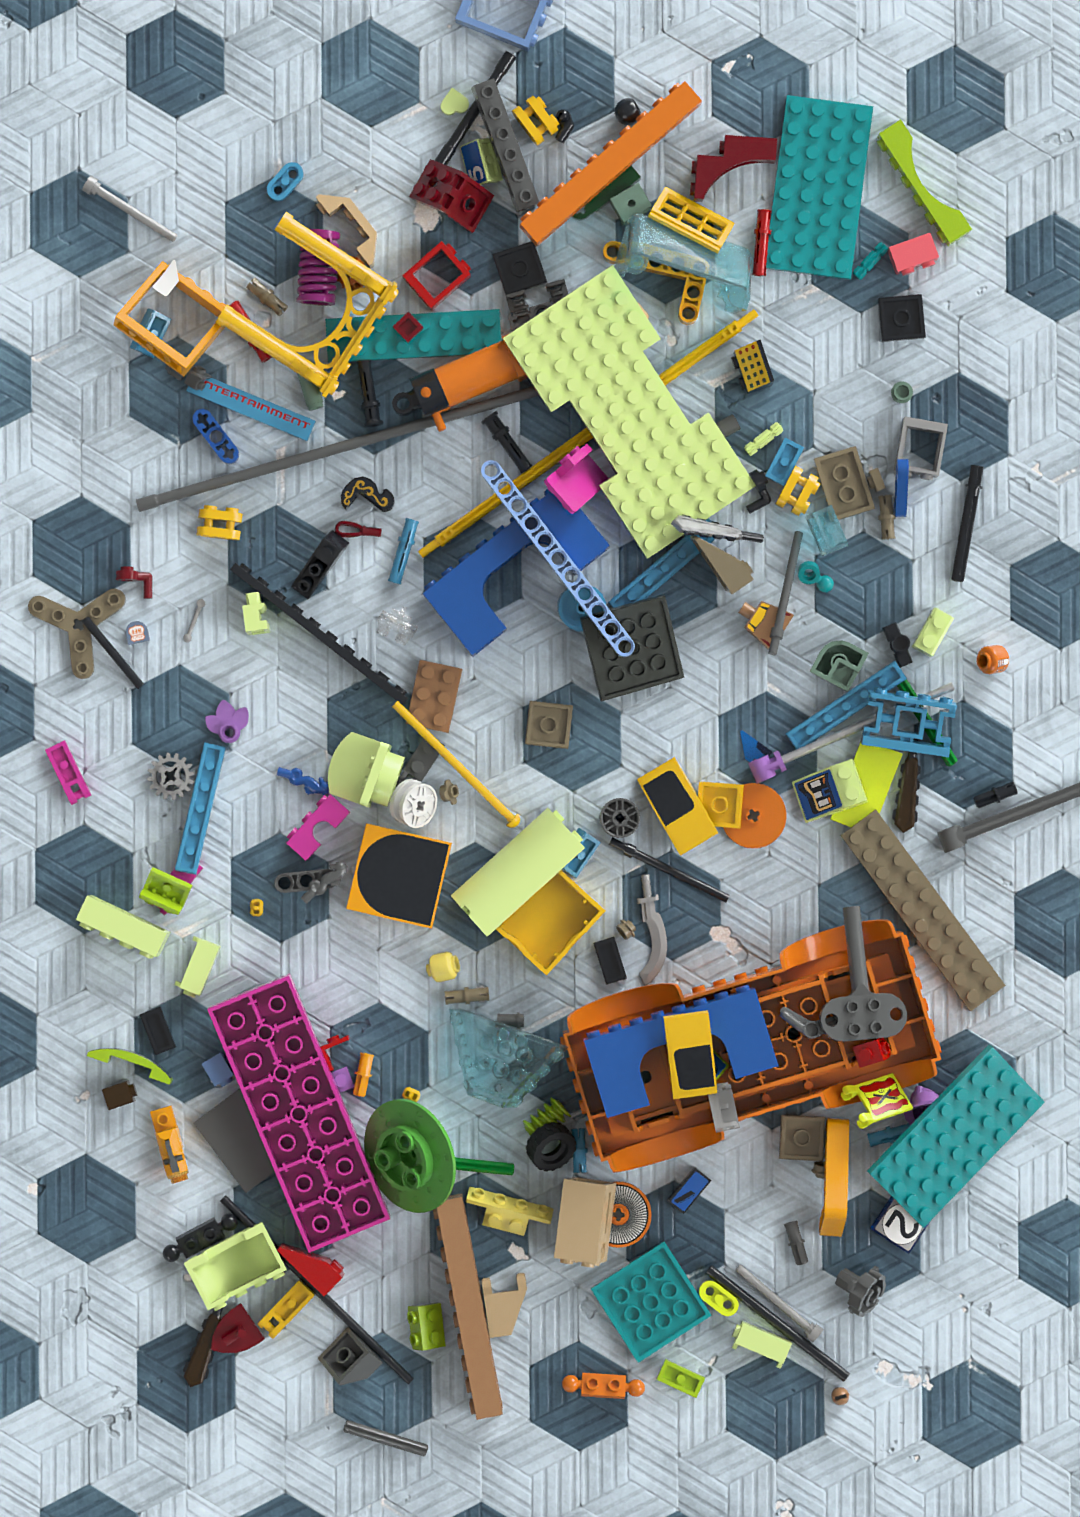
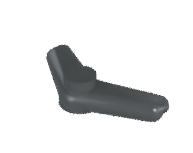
M787 1007L781 1008L780 1017L806 1038L814 1039L824 1034L819 1020L810 1021ZM835 1016L825 1018V1022L828 1026L833 1027L836 1023Z

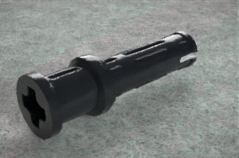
M371 360L358 361L364 401L362 402L361 409L364 410L366 421L364 427L383 425V420L380 419L379 413L381 405L379 400H376Z
M495 411L482 420L481 423L485 424L490 430L493 440L495 439V441L498 440L522 474L533 465L508 433L510 431L509 427L503 424L497 416L498 412Z

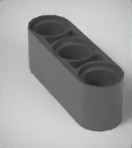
M320 869L283 873L276 877L274 885L281 893L308 891L309 887H304L301 884L303 875L307 874L312 877V880L321 881L325 873L334 870ZM282 877L290 879L291 885L288 889H282L279 886V880ZM328 885L327 889L332 888L334 886Z

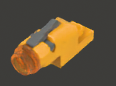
M172 1105L150 1111L167 1178L171 1180V1184L187 1180L189 1171Z

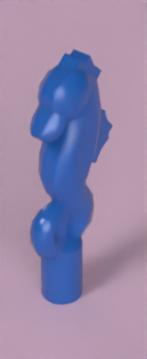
M278 768V776L289 779L293 785H304L308 795L314 793L325 795L329 793L328 782L324 781L323 777L318 779V783L310 776H302V770L299 768H293L292 770Z

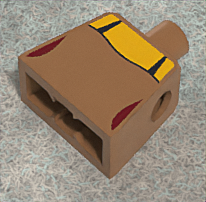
M761 601L758 607L754 608L745 602L738 612L749 619L744 628L769 650L771 642L770 632L775 624L778 607ZM787 611L783 624V630L786 629L787 625L794 616L792 613Z

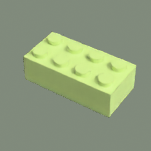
M93 895L86 897L76 920L80 921L79 926L90 931L95 928L100 931V936L109 940L116 938L120 940L119 945L130 950L135 947L140 950L139 954L149 959L160 956L171 933Z

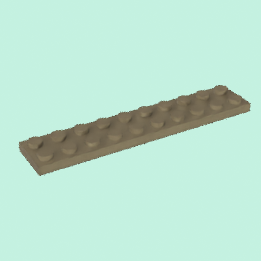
M876 809L840 835L969 1011L978 1007L1006 986Z

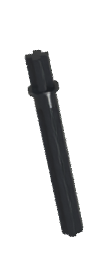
M971 465L968 484H965L967 492L951 578L955 582H963L965 579L980 489H983L981 481L984 467Z

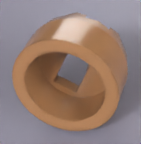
M837 1387L832 1391L831 1397L835 1404L844 1405L849 1400V1393L845 1388ZM846 1394L845 1398H841L838 1400H836L835 1398L837 1396Z

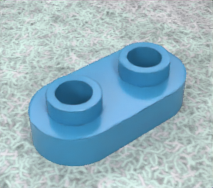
M287 163L268 183L267 193L272 200H285L303 180L304 172L298 163ZM291 171L297 172L295 178L289 177ZM281 187L282 193L276 194L274 192L275 188Z

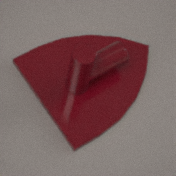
M241 1303L226 1313L216 1326L210 1350L221 1353H237L248 1350L265 1339Z

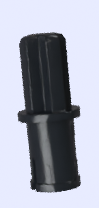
M1011 781L997 788L992 787L990 791L977 795L973 799L976 807L982 808L994 802L1000 803V800L1017 795L1018 791L1014 782Z

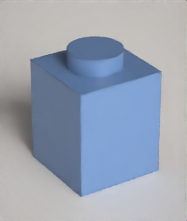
M222 1052L202 1063L214 1086L220 1084L223 1087L233 1081L231 1077L234 1075V1072Z

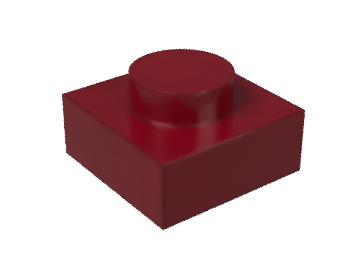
M409 312L393 326L407 343L424 329Z

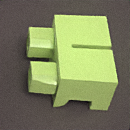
M259 592L246 593L247 605L242 606L246 633L248 635L270 633L269 623L267 620L262 621L261 614L266 612L267 606L265 603H262L261 595Z

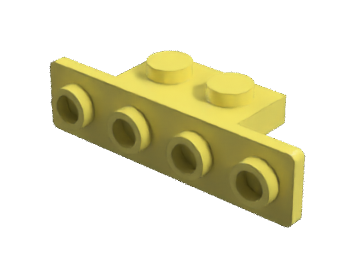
M469 1187L466 1203L486 1208L483 1226L522 1236L525 1235L529 1219L551 1224L554 1211L553 1208L546 1205L527 1202L523 1199L485 1191L481 1188Z

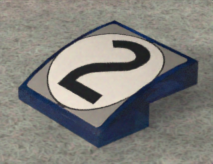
M891 1196L870 1229L909 1254L929 1223L923 1228Z

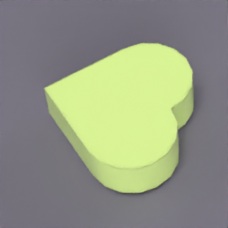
M454 88L450 89L441 103V110L445 115H453L456 112L462 114L469 108L468 99Z

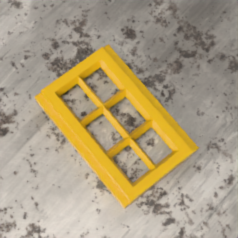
M668 187L664 188L648 215L649 218L717 254L735 224ZM666 200L680 206L682 210H679L674 206L666 203ZM661 209H664L674 214L675 216H677V218L675 219L661 211ZM689 211L699 216L700 218H702V221L692 217L691 215L685 212ZM681 219L693 224L698 228L694 229L684 224L683 222H681ZM708 221L722 229V231H719L711 227L710 225L706 224V222ZM701 230H704L710 233L711 235L717 237V240L703 234Z

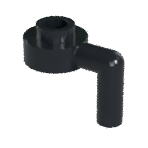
M757 469L750 472L749 476L755 483V488L761 498L746 506L749 514L771 502V497L765 485L768 483L764 472L761 471L759 473Z

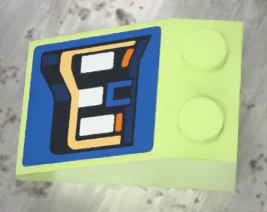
M853 759L830 766L792 782L805 823L868 802Z

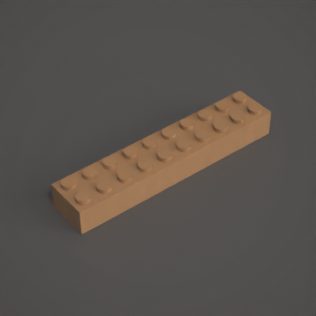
M463 1194L450 1195L441 1206L433 1210L434 1219H439L440 1223L436 1228L438 1240H443L444 1247H441V1257L443 1263L447 1262L448 1269H445L446 1283L451 1284L452 1290H449V1299L451 1306L456 1308V1312H453L455 1328L459 1327L460 1333L457 1334L459 1350H464V1355H461L463 1371L468 1372V1377H465L467 1393H472V1398H470L469 1402L471 1415L476 1414V1419L479 1420L503 1415V1406Z

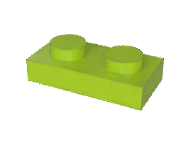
M665 1359L656 1380L697 1398L705 1377Z

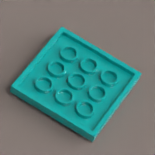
M665 1241L591 1287L593 1294L638 1363L712 1316Z

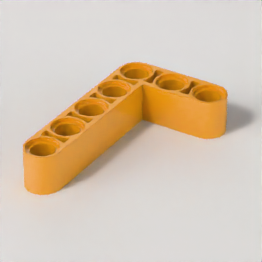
M610 241L605 244L603 257L610 264L686 280L678 318L684 325H691L697 320L708 274V267L703 261L616 241ZM614 247L619 251V254L612 258L607 255L606 251ZM631 252H636L639 254L640 260L638 262H631L628 259V255ZM652 257H658L661 260V265L653 267L650 265L649 260ZM673 262H680L683 269L679 272H674L670 265ZM696 266L701 267L704 271V274L700 277L692 274V269ZM689 288H696L699 291V296L691 298L688 296L687 290ZM685 309H691L694 312V317L692 319H685L682 312Z
M827 1118L824 1204L819 1223L820 1236L842 1237L847 1218L849 1119Z

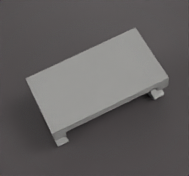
M728 1082L717 1084V1093L708 1094L716 1133L740 1128L731 1084H728Z

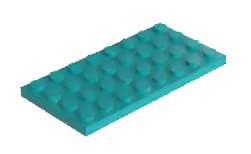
M787 95L769 230H771V235H769L766 269L851 280L874 106Z
M988 1045L880 1156L867 1172L924 1228L1045 1101L991 1045Z

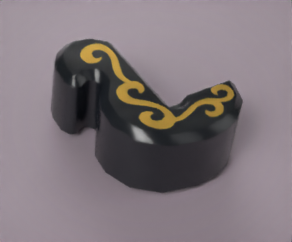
M363 476L351 480L344 487L341 494V504L345 510L351 506L359 494L382 512L390 511L395 504L394 496L388 489H384L383 493L379 494L376 484L371 479Z

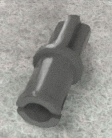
M798 1221L785 1223L784 1227L790 1242L788 1246H791L796 1265L806 1264L808 1258L803 1244L805 1240L801 1237Z

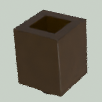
M129 1080L102 1089L108 1110L136 1101L135 1096H138L134 1083L130 1084Z

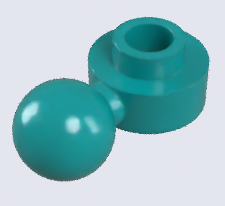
M806 561L799 566L798 578L802 583H816L818 590L824 593L833 589V579L828 575L821 576L819 566L815 562ZM811 569L812 571L808 573L805 570Z

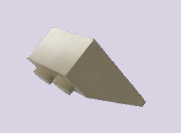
M695 535L690 536L725 591L734 594L754 580L751 576L754 572L747 562L740 561Z

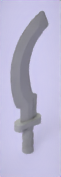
M650 874L641 875L644 898H637V904H641L643 922L647 923L652 943L648 963L639 973L644 985L649 984L658 975L663 967L667 953V937L664 923L660 914L655 912L654 901L659 900V895L656 894L652 897Z

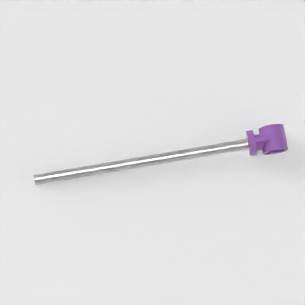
M952 682L925 694L930 695L931 699H935L954 691L955 688ZM895 707L882 713L894 715ZM876 715L783 756L780 755L779 751L773 752V758H769L766 755L748 763L756 783L777 775L775 771L778 769L781 772L786 771L785 764L860 732L863 730L864 725H875Z

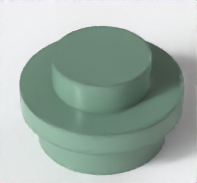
M900 381L892 387L891 396L897 403H906L912 398L913 389L909 383Z

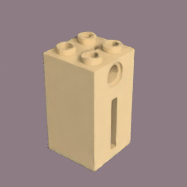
M580 1177L564 1179L554 1258L560 1259V1263L573 1264V1262H582L581 1266L594 1268V1266H600V1263L607 1261L617 1183Z

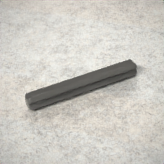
M349 1420L344 1425L343 1431L345 1433L420 1456H426L427 1444Z

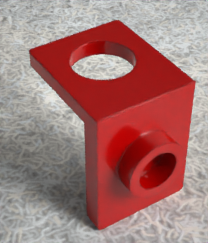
M335 1035L326 1039L327 1044L320 1047L330 1071L334 1070V1067L326 1049L349 1040V1035L339 1038V1035Z

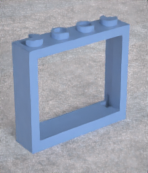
M462 0L455 22L528 52L530 46L534 47L539 35L536 34L538 26L543 27L547 17L544 11L547 6L551 7L553 0H540L525 39L468 17L474 0Z

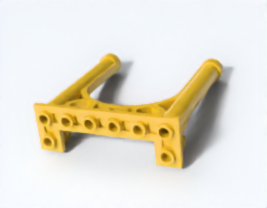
M285 212L275 231L330 265L339 273L344 282L347 300L340 323L325 339L308 346H294L285 343L235 311L229 305L225 306L215 323L221 327L225 326L318 386L322 396L326 398L328 393L333 395L339 385L337 381L340 373L344 375L351 365L348 362L352 355L357 356L363 347L360 342L364 336L367 338L370 336L375 328L372 326L376 318L381 319L386 311L384 305L388 301L392 303L399 290L396 289L398 287L396 282L393 281L392 283L294 220V216ZM347 275L365 287L352 291ZM360 292L367 293L370 297V302L364 310H356L352 302V297ZM373 292L378 295L376 301H374ZM350 311L356 315L367 314L357 331L352 327L351 320L353 316H349ZM346 324L347 330L341 331ZM342 337H350L351 340L340 355L338 345L331 341L334 338L338 341ZM331 346L335 349V357L330 363L324 364L319 361V348ZM314 351L315 364L297 352ZM333 367L329 373L323 370Z

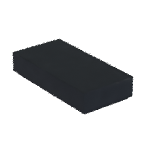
M615 937L594 942L593 944L606 985L627 979Z
M161 1006L140 1014L155 1055L176 1048Z

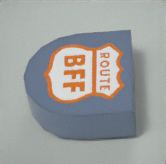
M134 621L127 626L126 637L128 645L150 641L149 632L144 623Z

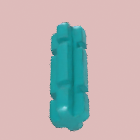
M882 242L878 243L874 248L875 250H872L860 263L861 266H857L853 271L854 276L859 280L863 279L867 274L866 272H869L881 259V256H884L888 251L887 246Z

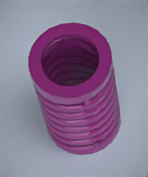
M310 229L339 248L337 240L340 239L339 232ZM300 246L302 253H300L299 258L302 261L299 262L300 270L298 275L300 278H298L297 282L300 286L297 288L299 296L296 298V302L318 306L335 305V294L328 292L336 291V286L312 282L336 283V277L326 275H336L338 272L334 268H330L331 266L324 261L314 258L316 256Z

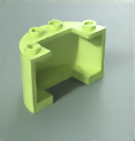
M263 1222L257 1223L252 1228L248 1227L202 1251L200 1255L194 1256L184 1263L207 1309L214 1308L215 1311L226 1306L225 1301L235 1295L236 1298H239L248 1293L247 1288L253 1285L255 1288H258L267 1283V1280L271 1277L273 1280L284 1276V1271L287 1270Z

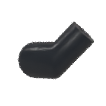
M561 109L556 114L561 129L555 136V139L564 144L572 132L574 124L571 114Z

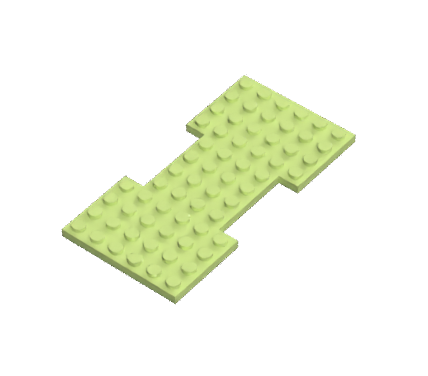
M613 265L502 338L549 411L553 412L570 401L616 471L615 475L600 484L599 487L647 559L684 535V533H680L671 525L678 515L681 516L683 514L694 519L701 518L706 520L756 486L711 415L706 413L690 424L643 351L661 338Z

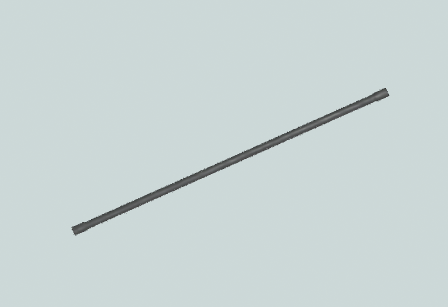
M532 386L440 414L444 423L540 395ZM432 416L424 417L161 494L136 499L139 512L165 503L433 427L436 424Z

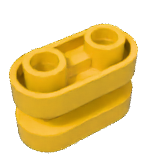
M532 95L526 100L529 107L523 110L520 106H517L512 110V113L533 143L538 146L544 142L543 133L547 131L552 136L558 131L557 126L559 122L553 114L548 115L545 111L546 105L539 96L535 98ZM533 114L541 123L537 128L529 118Z
M795 465L775 504L783 508L788 503L793 506L791 513L799 516L800 513H806L810 502L807 500L811 493L815 495L820 483L817 482L819 477L810 474L808 479L801 476L803 469ZM796 483L803 486L798 498L790 495Z
M204 505V509H199L198 518L205 519L204 526H197L196 535L240 540L241 531L234 530L235 523H242L243 514L238 513L239 509L226 508L225 511H219L216 506ZM213 520L226 522V529L214 528Z

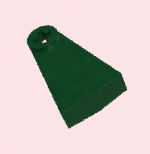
M631 165L585 205L584 214L580 212L574 214L572 218L578 221L585 220L594 212L599 211L610 203L611 198L640 181L641 176Z

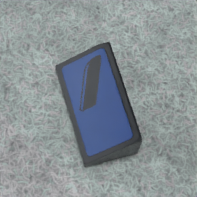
M694 1166L667 1201L684 1214L712 1180Z

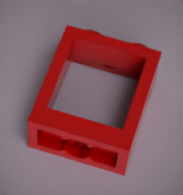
M442 241L402 275L407 284L431 311L471 277L469 265L463 259L459 261L455 257L457 253L449 243L445 245ZM442 251L462 274L439 295L433 298L414 274Z

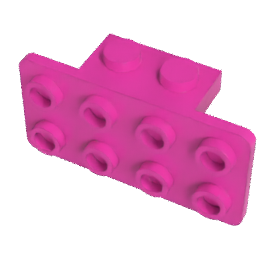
M588 444L581 449L579 446L574 448L559 461L561 466L544 480L548 490L558 498L562 506L571 514H574L601 490L599 485L609 479L588 455L593 450Z

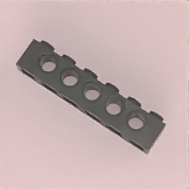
M493 78L474 85L471 90L516 213L536 206L539 200L495 79Z

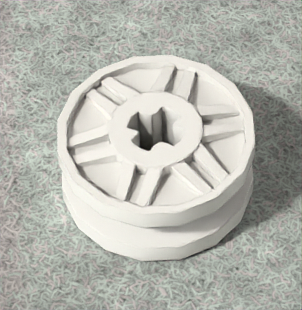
M414 779L401 782L393 791L390 799L392 817L397 822L413 828L426 825L434 816L437 808L435 790L430 785Z

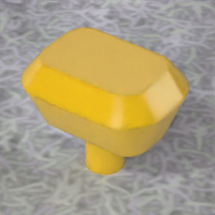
M253 899L250 902V914L252 916L258 917L263 914L262 900Z
M406 1087L402 1097L403 1099L418 1102L420 1092Z

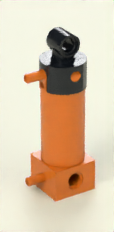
M502 339L500 342L409 378L413 389L406 393L401 392L395 395L392 406L399 416H408L414 410L422 409L425 418L432 416L438 431L441 432L446 429L440 413L449 410L454 405L516 379L520 382L528 379V377ZM401 399H407L410 403L409 407L405 410L397 407V403Z

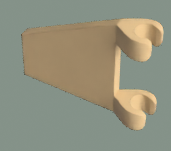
M524 1273L516 1275L518 1290L492 1293L490 1278L482 1279L490 1338L512 1335L527 1291Z

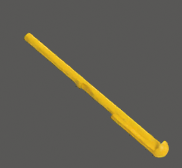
M399 701L392 706L479 794L507 819V827L514 828L519 825V814L517 813L514 816Z

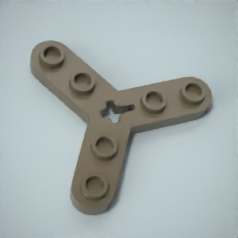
M110 589L76 612L43 596H35L29 601L28 610L34 617L68 632L72 672L79 679H87L94 673L92 636L84 624L82 625L83 630L74 629L76 625L74 621L76 619L82 621L89 616L94 624L98 626L123 608L126 603V597L121 590Z

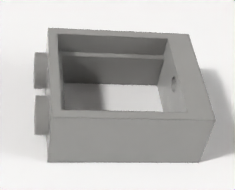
M911 417L903 418L896 460L903 458L908 429L939 434L933 470L909 466V477H911L912 473L920 475V479L933 480V477L937 478L939 476L948 424Z

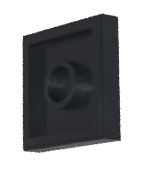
M532 241L492 254L505 295L547 283L536 246Z
M922 294L878 298L882 342L926 338Z

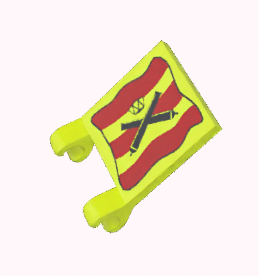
M893 1073L857 1085H846L842 1088L843 1092L840 1094L844 1101L850 1100L856 1095L859 1096L868 1112L858 1116L859 1120L856 1123L861 1129L874 1122L913 1109Z

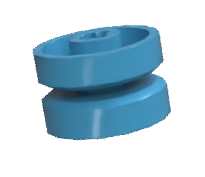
M592 586L606 605L603 594L596 587ZM566 588L558 599L557 612L561 621L567 627L583 632L580 617L587 616L585 611L581 612L578 610L579 603ZM582 588L578 592V596L582 600H588L591 597V592L586 588ZM601 606L592 608V614L604 611Z

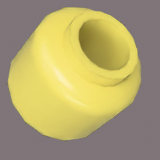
M451 952L438 953L430 957L429 964H426V971L428 976L432 977L436 982H444L455 979L457 973L460 972V963L457 956H453Z

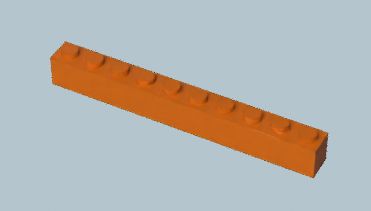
M686 81L681 85L676 83L668 91L670 94L665 99L660 97L653 103L652 106L654 108L650 112L644 111L636 118L637 123L632 127L626 126L619 133L620 138L615 142L610 140L603 147L604 151L599 156L594 154L587 160L586 163L588 165L584 169L578 168L570 175L571 180L569 182L559 184L553 190L555 192L554 195L549 199L547 196L544 197L537 204L539 208L533 213L528 211L521 217L520 229L536 247L701 105L702 100Z

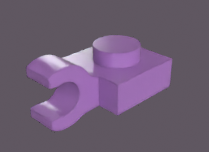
M347 1066L332 1072L339 1093L354 1087Z

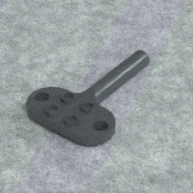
M860 906L844 907L843 917L851 993L845 997L831 999L823 1005L819 1014L821 1030L828 1038L841 1042L894 1036L906 1024L907 1011L905 1005L900 998L893 994H876L869 990ZM893 1008H897L901 1013V1017L897 1021L893 1020L890 1016V1011ZM828 1014H832L836 1018V1023L833 1027L828 1026L825 1022Z

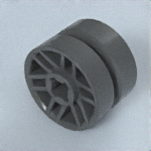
M616 798L610 800L603 806L600 812V824L603 830L615 838L630 836L636 831L640 823L639 810L628 799ZM618 814H622L624 816V820L622 822H618L616 820V816Z

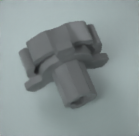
M874 1266L868 1273L865 1272L861 1276L845 1268L837 1275L835 1284L849 1293V1312L863 1317L875 1308L879 1302L877 1298L884 1294L886 1277L879 1273L877 1266Z

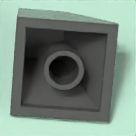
M349 1327L318 1357L319 1361L340 1386L368 1379L383 1363L375 1352Z

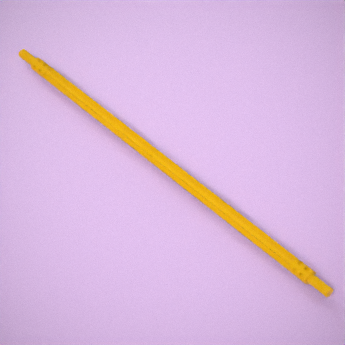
M753 309L738 321L734 320L662 372L659 377L666 386L715 349L740 333L744 326L759 316L758 313ZM586 427L512 482L520 491L559 463L577 446L580 448L591 440L593 436ZM507 484L499 492L503 495L508 494L511 490L510 485ZM493 494L445 530L441 531V533L434 536L435 539L421 548L418 553L424 558L439 546L443 547L501 505L502 502L496 494Z

